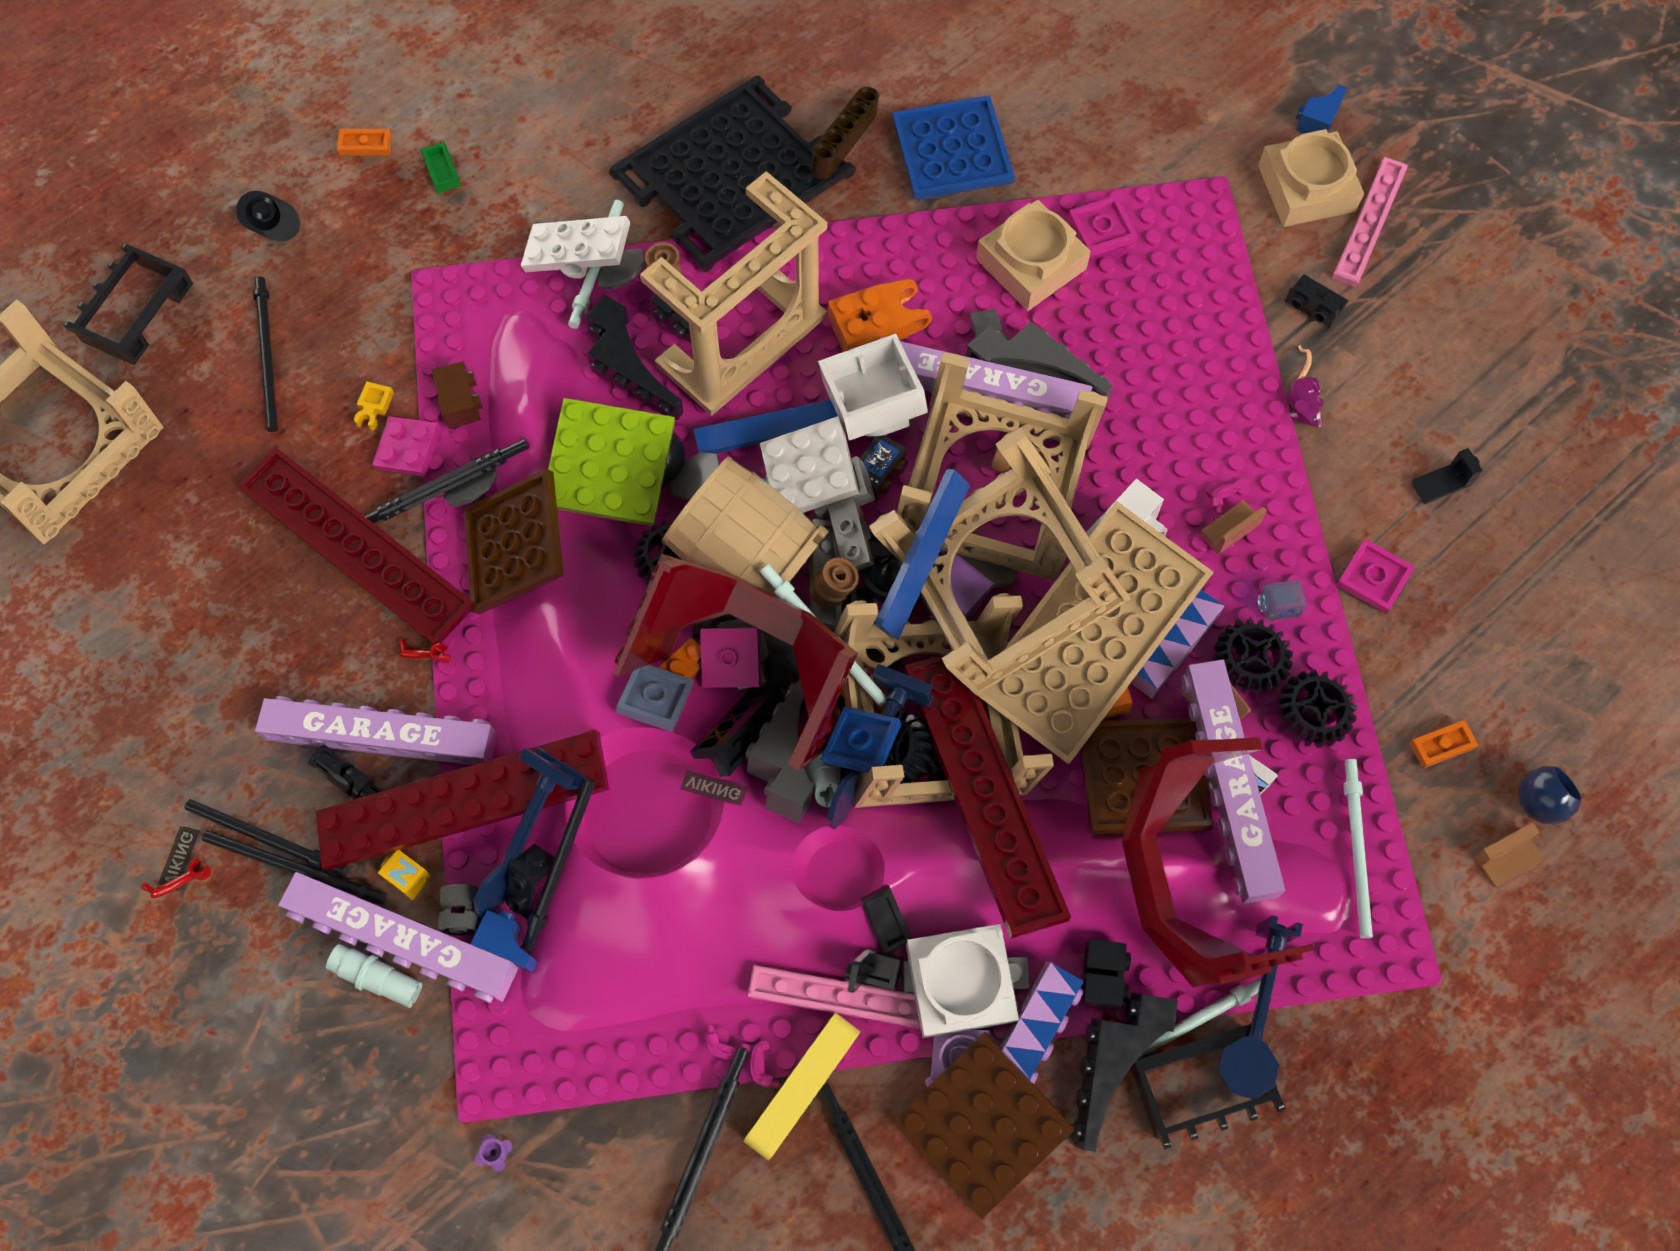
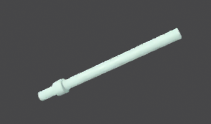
M614 201L608 217L620 216L624 206L622 201ZM601 266L589 267L581 291L579 295L575 296L572 304L573 312L568 322L571 328L577 329L579 327L583 314L589 308V297Z
M769 564L759 571L774 587L775 590L773 592L777 597L815 616L793 592L795 588L788 580L784 581ZM854 662L849 673L877 705L881 707L887 702V696L863 669Z
M1347 759L1344 761L1346 782L1343 783L1344 796L1348 797L1360 938H1372L1360 796L1363 795L1362 782L1358 781L1357 760Z
M1261 977L1245 986L1242 984L1230 990L1231 993L1176 1023L1174 1032L1167 1031L1159 1037L1137 1060L1235 1005L1242 1006L1251 1001L1250 997L1258 993Z

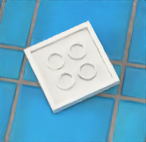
M839 416L760 443L769 485L797 506L802 513L860 494L843 424Z

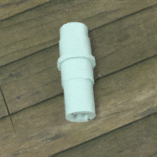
M821 754L805 766V772L809 781L815 783L814 795L817 803L824 807H830L832 797L840 784L841 767L823 763Z
M338 944L333 949L326 963L327 970L355 984L356 989H365L378 996L382 995L407 1008L413 1006L423 985L422 982L379 961L378 956H368L356 949H350L341 944Z

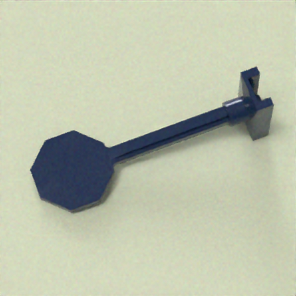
M877 664L873 671L874 683L879 689L889 692L886 699L887 704L881 715L895 717L906 700L926 708L931 706L934 700V696L930 695L933 688L931 684ZM853 770V772H850L841 780L832 797L827 816L830 828L835 830L844 822L854 803L859 779L864 772Z
M524 748L519 760L541 774L536 782L537 788L508 846L502 864L498 865L481 882L473 899L475 914L480 917L484 916L487 910L494 913L506 901L509 863L521 854L549 793L553 792L556 784L566 790L581 789L586 777L542 748H537L535 753L528 748Z
M1272 915L1257 924L1255 936L1267 939L1265 945L1267 953L1283 950L1286 943L1301 936L1303 924L1297 922L1286 928L1284 925L1277 924L1278 917ZM1278 965L1272 966V973L1261 976L1248 1037L1244 1036L1222 1049L1217 1070L1230 1093L1252 1100L1275 1087L1280 1066L1267 1043L1262 1040Z

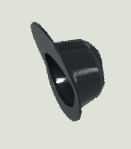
M258 190L249 191L242 195L237 202L236 213L241 224L270 240L278 242L288 241L295 237L299 231L300 219L294 207L271 194Z

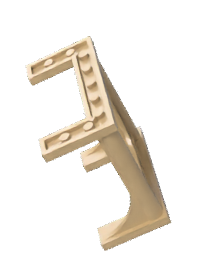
M767 171L746 187V195L782 226L704 291L701 292L662 257L640 274L641 281L689 323L694 361L674 344L655 360V365L711 416L827 317V311L819 305L818 236L827 229V221ZM794 256L796 281L790 280L779 270ZM758 289L784 312L783 316L735 358L722 359L719 352L716 322L751 292Z
M16 299L0 314V324L19 346L0 365V402L33 371L41 366L91 404L99 422V434L94 450L84 464L70 475L47 484L28 485L23 482L18 483L10 480L0 473V506L12 514L38 541L45 545L58 534L59 530L70 519L79 513L80 509L90 499L96 497L99 491L111 479L115 478L120 470L131 459H134L150 440L155 439L164 427L134 386L125 381L114 391L59 350L25 305ZM111 417L113 422L106 424L108 418ZM113 430H124L114 440L106 438L107 434ZM49 491H55L56 497L46 506L43 502L44 496Z
M943 352L929 405L931 406V411L909 486H903L897 514L914 532L919 530L928 511L940 466L948 449L960 438L973 432L998 430L1009 433L1016 431L1020 427L1034 447L1040 449V455L1052 472L1050 477L1070 509H1072L1085 452L1091 443L1106 407L1108 397L1093 391L1080 390L1070 418L1066 419L1054 413L1048 414L1034 410L1029 406H1019L1008 403L1003 399H994L983 396L978 392L962 390L970 359L963 358L958 354ZM957 414L971 417L972 424L970 426L961 424L958 421ZM952 426L958 430L956 433H950L949 431L952 429ZM1045 439H1051L1060 442V445L1056 448L1048 449L1043 446L1042 442ZM1058 455V462L1054 461L1051 456ZM1041 523L1035 551L970 533L956 552L959 555L1056 581L1067 557L1054 533L1043 523ZM958 533L951 537L949 540H953L954 538H956ZM943 544L941 550L947 551L948 546Z
M1021 427L1016 431L1007 433L1002 440L996 443L1000 453L1012 469L1001 473L993 482L984 488L975 490L970 497L963 500L943 543L948 546V552L944 556L937 557L934 562L935 565L944 564V568L938 573V567H932L921 590L923 598L953 650L942 658L945 666L976 695L1131 600L1107 563L1100 557L1049 474L1052 472ZM1025 490L1027 492L1025 503L1020 507H1014L1013 498ZM1004 503H1006V505H1005L1004 507H1002V508H1000V509H996V508H998L999 506H1001V505H1003ZM1034 503L1040 507L1034 511L1030 510ZM893 510L890 513L881 515L869 527L874 536L903 564L918 530L914 532L897 512ZM1017 515L1029 517L1043 523L1054 533L1077 570L1075 574L1090 597L989 660L953 595L951 588L952 563L963 541L982 524L1003 516ZM958 533L956 538H954L953 540H949L951 537Z
M1006 593L998 594L992 597L977 621H968L989 660L1001 653L1008 645L1010 624L1023 607L1021 596H1010V594ZM855 601L847 604L833 632L858 653L855 662L865 673L867 669L875 670L877 664L888 667L906 656L914 654L942 656L953 651L952 649L943 648L942 645H949L936 620L926 621L922 624L906 622L899 640L890 638L874 625V621L878 616L877 603H866L865 601ZM893 647H897L898 652L891 653L887 648L893 649ZM866 649H877L882 653L884 661L876 663L870 660L866 654ZM849 673L843 686L845 707L874 713L873 699ZM873 675L869 676L874 682ZM986 703L988 719L1020 795H1026L1054 766L1052 754L1023 756L1018 726ZM903 765L872 767L868 773H864L860 777L854 799V808L950 801L955 799L947 780L900 784L904 778Z

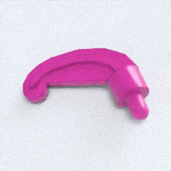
M1228 484L1217 488L1211 496L1212 507L1217 511V514H1222V508L1224 507L1223 499L1236 492L1239 495H1244L1246 493L1245 487L1239 484Z
M710 1024L708 1026V1034L706 1035L709 1051L716 1057L733 1060L737 1048L719 1043L718 1033H715L714 1026ZM743 1044L741 1046V1048L750 1051V1047L748 1044Z
M767 1041L759 1042L755 1046L750 1060L752 1078L758 1085L767 1089L770 1086L779 1088L780 1083L774 1081L773 1077L765 1074L763 1051L768 1050L770 1045Z

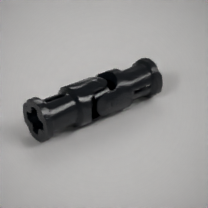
M326 745L317 748L309 759L308 764L311 767L322 771L327 775L328 781L344 791L353 800L382 792L374 785L375 782L355 768L346 759H339L330 752L331 749Z

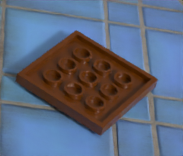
M545 468L464 509L470 599L474 602L471 612L482 614L564 576L553 471Z
M1166 718L1100 722L1080 749L1091 835L1124 833L1140 768L1157 764L1164 748L1196 740V721L1192 722L1190 718ZM1205 774L1196 783L1160 832L1212 830L1214 825Z
M986 1032L893 1120L981 1219L998 1205L1075 1130L1074 1126Z

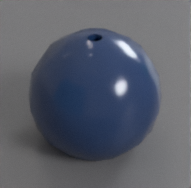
M1542 766L1530 771L1522 779L1518 790L1519 803L1528 817L1542 824L1556 825L1569 820L1578 812L1582 801L1576 785L1557 766Z

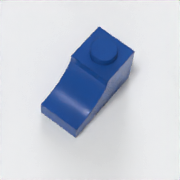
M1337 85L1335 90L1326 96H1310L1307 104H1301L1295 119L1299 120L1296 131L1305 134L1327 129L1328 132L1342 103L1347 87Z
M500 909L497 914L487 910L471 945L511 961L519 968L533 973L538 961L525 953L523 948H521L519 941L521 927L514 921L515 916Z

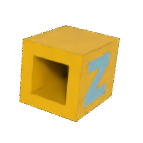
M400 850L388 855L383 860L380 866L381 870L378 872L386 882L412 901L432 877L423 867Z

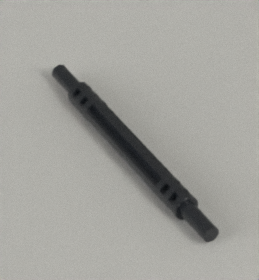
M524 438L503 449H494L377 506V510L365 515V517L372 523L380 520L387 521L507 463L508 458L529 449L530 445Z
M737 1047L726 1076L721 1078L659 1230L662 1234L655 1251H669L674 1237L678 1238L740 1082H738V1078L749 1054V1051L744 1048Z
M829 1083L823 1085L818 1092L831 1116L829 1121L894 1251H916L847 1112L842 1111Z

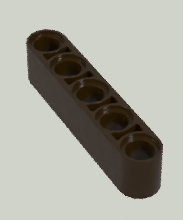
M872 87L860 88L814 145L810 164L812 176L818 179H827L832 176L874 121L880 97L876 89Z

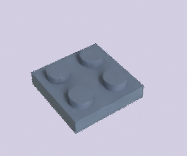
M652 665L636 669L632 672L619 700L616 713L673 732L693 688L694 680Z

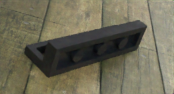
M780 685L751 687L690 751L693 759H713L719 775L730 776L746 759L745 755L749 745L752 742L756 743L758 741L764 723L766 721L770 723L773 719V712L777 704L785 701Z

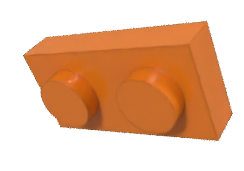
M339 129L337 152L339 156H390L391 130Z
M690 638L659 668L693 679L701 671V645L693 638Z
M1465 720L1420 736L1410 742L1423 769L1474 750L1479 746Z

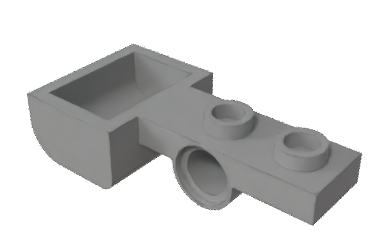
M856 456L851 458L860 494L814 510L822 520L831 518L840 557L851 562L859 571L874 565L868 542L870 531L865 519L861 515L859 506L875 501V496L868 471L862 460Z

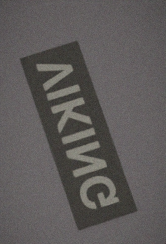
M686 771L680 790L741 806L748 787Z
M180 826L158 886H162L184 874L200 830Z

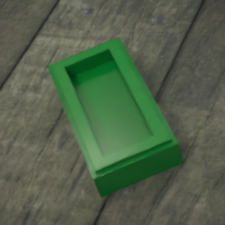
M445 142L420 149L437 194L461 186Z

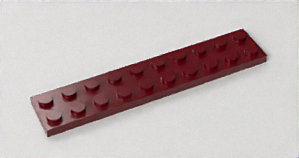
M277 447L237 485L241 492L431 644L442 643L471 612V607L474 603L471 599Z
M946 655L905 665L904 673L933 686L930 695L934 696L931 706L929 708L919 704L917 706L924 723L927 725V731L931 734V741L1010 939L1069 922L1071 918L1070 912L980 697L974 694L947 669L942 660Z
M596 729L530 748L534 753L537 748H542L584 776L594 779L596 784L592 795L610 790L600 733ZM519 751L317 810L315 813L321 867L328 871L523 815L537 788L536 782L541 773L519 760L523 752ZM556 784L553 792L549 793L542 809L577 799L580 789L566 790Z

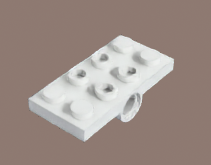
M627 216L533 224L521 267L525 272L561 270L566 276L579 279L585 277L588 267L620 265L630 221Z

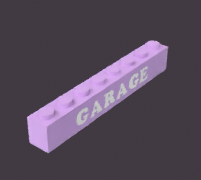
M900 341L923 389L933 393L940 360L944 351ZM962 356L963 358L970 359L962 390L978 392L983 396L994 399H1003L1008 403L1019 406H1029L1034 410L1048 414L1054 413L1066 419L1070 418L1080 390L1092 391V386Z
M1224 659L1189 665L1184 676L1181 678L1183 691L1185 694H1189L1191 702L1188 707L1190 719L1192 722L1196 721L1198 729L1196 740L1245 738ZM1249 754L1211 764L1204 774L1206 778L1211 779L1213 787L1210 790L1211 801L1214 807H1218L1220 814L1218 828L1221 836L1226 838L1228 847L1225 849V855L1228 865H1233L1235 873L1233 887L1236 895L1241 896L1242 904L1279 898L1286 890Z
M277 696L276 699L264 698L255 732L266 741L315 747L326 745L332 749L475 765L492 760L498 735L489 722L481 719L464 722L454 716H444V719L433 718L430 714L420 712L413 716L405 715L404 712L395 709H389L387 712H378L375 708L360 706L359 709L349 708V706L341 703H332L331 706H327L309 699L301 703L294 702L292 699L283 696Z
M295 872L278 905L287 910L286 917L294 921L303 923L305 919L314 922L312 928L329 935L331 930L340 933L338 939L356 946L358 941L367 945L365 950L382 957L384 952L394 956L392 962L408 969L411 964L421 967L420 974L434 980L440 975L448 979L446 983L448 986L462 992L465 987L476 991L475 997L491 1003L493 998L503 1002L519 968L511 961L298 872Z

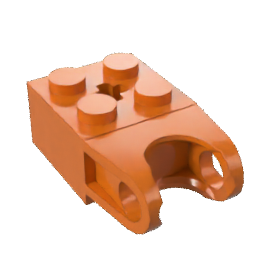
M907 279L880 284L828 301V320L842 351L845 352L879 340L880 337L885 338L893 334H897L900 341L926 328L932 321V315L929 310H912L902 305L916 295L918 290L916 282Z

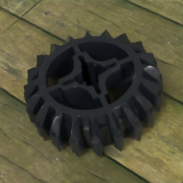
M666 520L662 522V527L654 523L651 526V531L645 529L642 532V538L637 539V547L633 550L635 558L633 565L635 568H638L637 575L639 578L645 577L644 583L646 586L649 584L651 573L657 565L661 554L682 560L667 545L661 542L671 526H668ZM658 545L659 553L656 554L654 559L650 560L649 553Z
M1250 617L1246 620L1245 624L1239 619L1235 622L1234 626L1228 625L1224 630L1225 633L1219 634L1218 642L1215 643L1213 648L1216 652L1213 656V661L1224 659L1232 686L1234 688L1238 685L1241 686L1243 694L1247 693L1249 688H1251L1254 696L1259 694L1261 689L1268 693L1272 687L1278 688L1282 683L1281 680H1286L1289 673L1287 670H1290L1293 662L1289 660L1293 656V651L1287 649L1290 645V640H1281L1284 635L1283 631L1275 633L1273 631L1274 623L1265 627L1263 619L1254 624ZM1232 645L1236 648L1235 652L1239 656V661L1237 663L1234 661L1232 656ZM1268 650L1272 653L1274 668L1269 664L1271 661L1266 654Z
M1316 669L1312 670L1309 674L1303 671L1297 677H1291L1288 680V684H1284L1280 689L1282 694H1279L1276 702L1280 705L1276 708V713L1283 715L1279 719V724L1288 725L1285 729V734L1291 732L1296 734L1294 742L1302 738L1304 739L1305 747L1310 746L1313 742L1317 749L1322 748L1324 744L1331 747L1336 741L1341 742L1346 737L1345 735L1352 731V724L1357 718L1353 713L1357 710L1358 705L1350 703L1354 699V694L1345 693L1348 684L1338 685V676L1330 680L1328 679L1327 671L1323 672L1320 677ZM1308 691L1306 700L1296 702L1298 693ZM1336 716L1335 725L1325 728L1327 718Z
M898 711L894 718L900 720L901 726L884 766L903 765L904 778L900 784L911 783L912 780L920 781V772H927L925 768L926 763L933 761L929 756V753L935 750L933 745L930 744L932 742L931 734L927 731L926 723L920 717L908 711Z

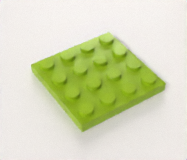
M564 398L548 470L554 472L557 510L653 526L656 520L675 417Z

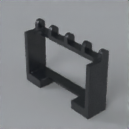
M124 243L121 249L126 254L118 264L112 261L109 263L108 268L112 270L109 277L103 284L99 282L94 283L93 288L97 293L88 305L80 302L77 308L82 313L74 323L66 321L63 326L75 333L81 342L135 365L149 346L142 332L168 297L179 304L193 285V282L184 268ZM136 261L138 265L167 277L119 343L85 329L133 262Z
M1251 1024L1136 1060L1130 1067L1155 1138H1160L1164 1149L1171 1148L1169 1134L1187 1129L1191 1141L1198 1139L1195 1126L1215 1119L1221 1131L1227 1130L1228 1124L1225 1116L1245 1109L1250 1121L1258 1119L1255 1106L1273 1102L1278 1113L1285 1110L1275 1084L1273 1089L1264 1093L1265 1096L1166 1128L1164 1126L1146 1074L1162 1069L1170 1064L1220 1048L1223 1049L1244 1036L1248 1037Z

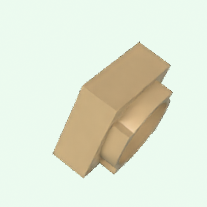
M1327 129L1305 133L1294 138L1292 141L1264 147L1258 167L1283 227L1356 212L1364 192L1356 175L1357 168L1349 150L1342 143L1338 131L1328 133Z
M1036 200L1032 204L1028 203L1011 215L1005 223L978 241L976 260L1029 311L1085 271L1091 251L1076 237V231L1056 213L1048 210L1039 200Z

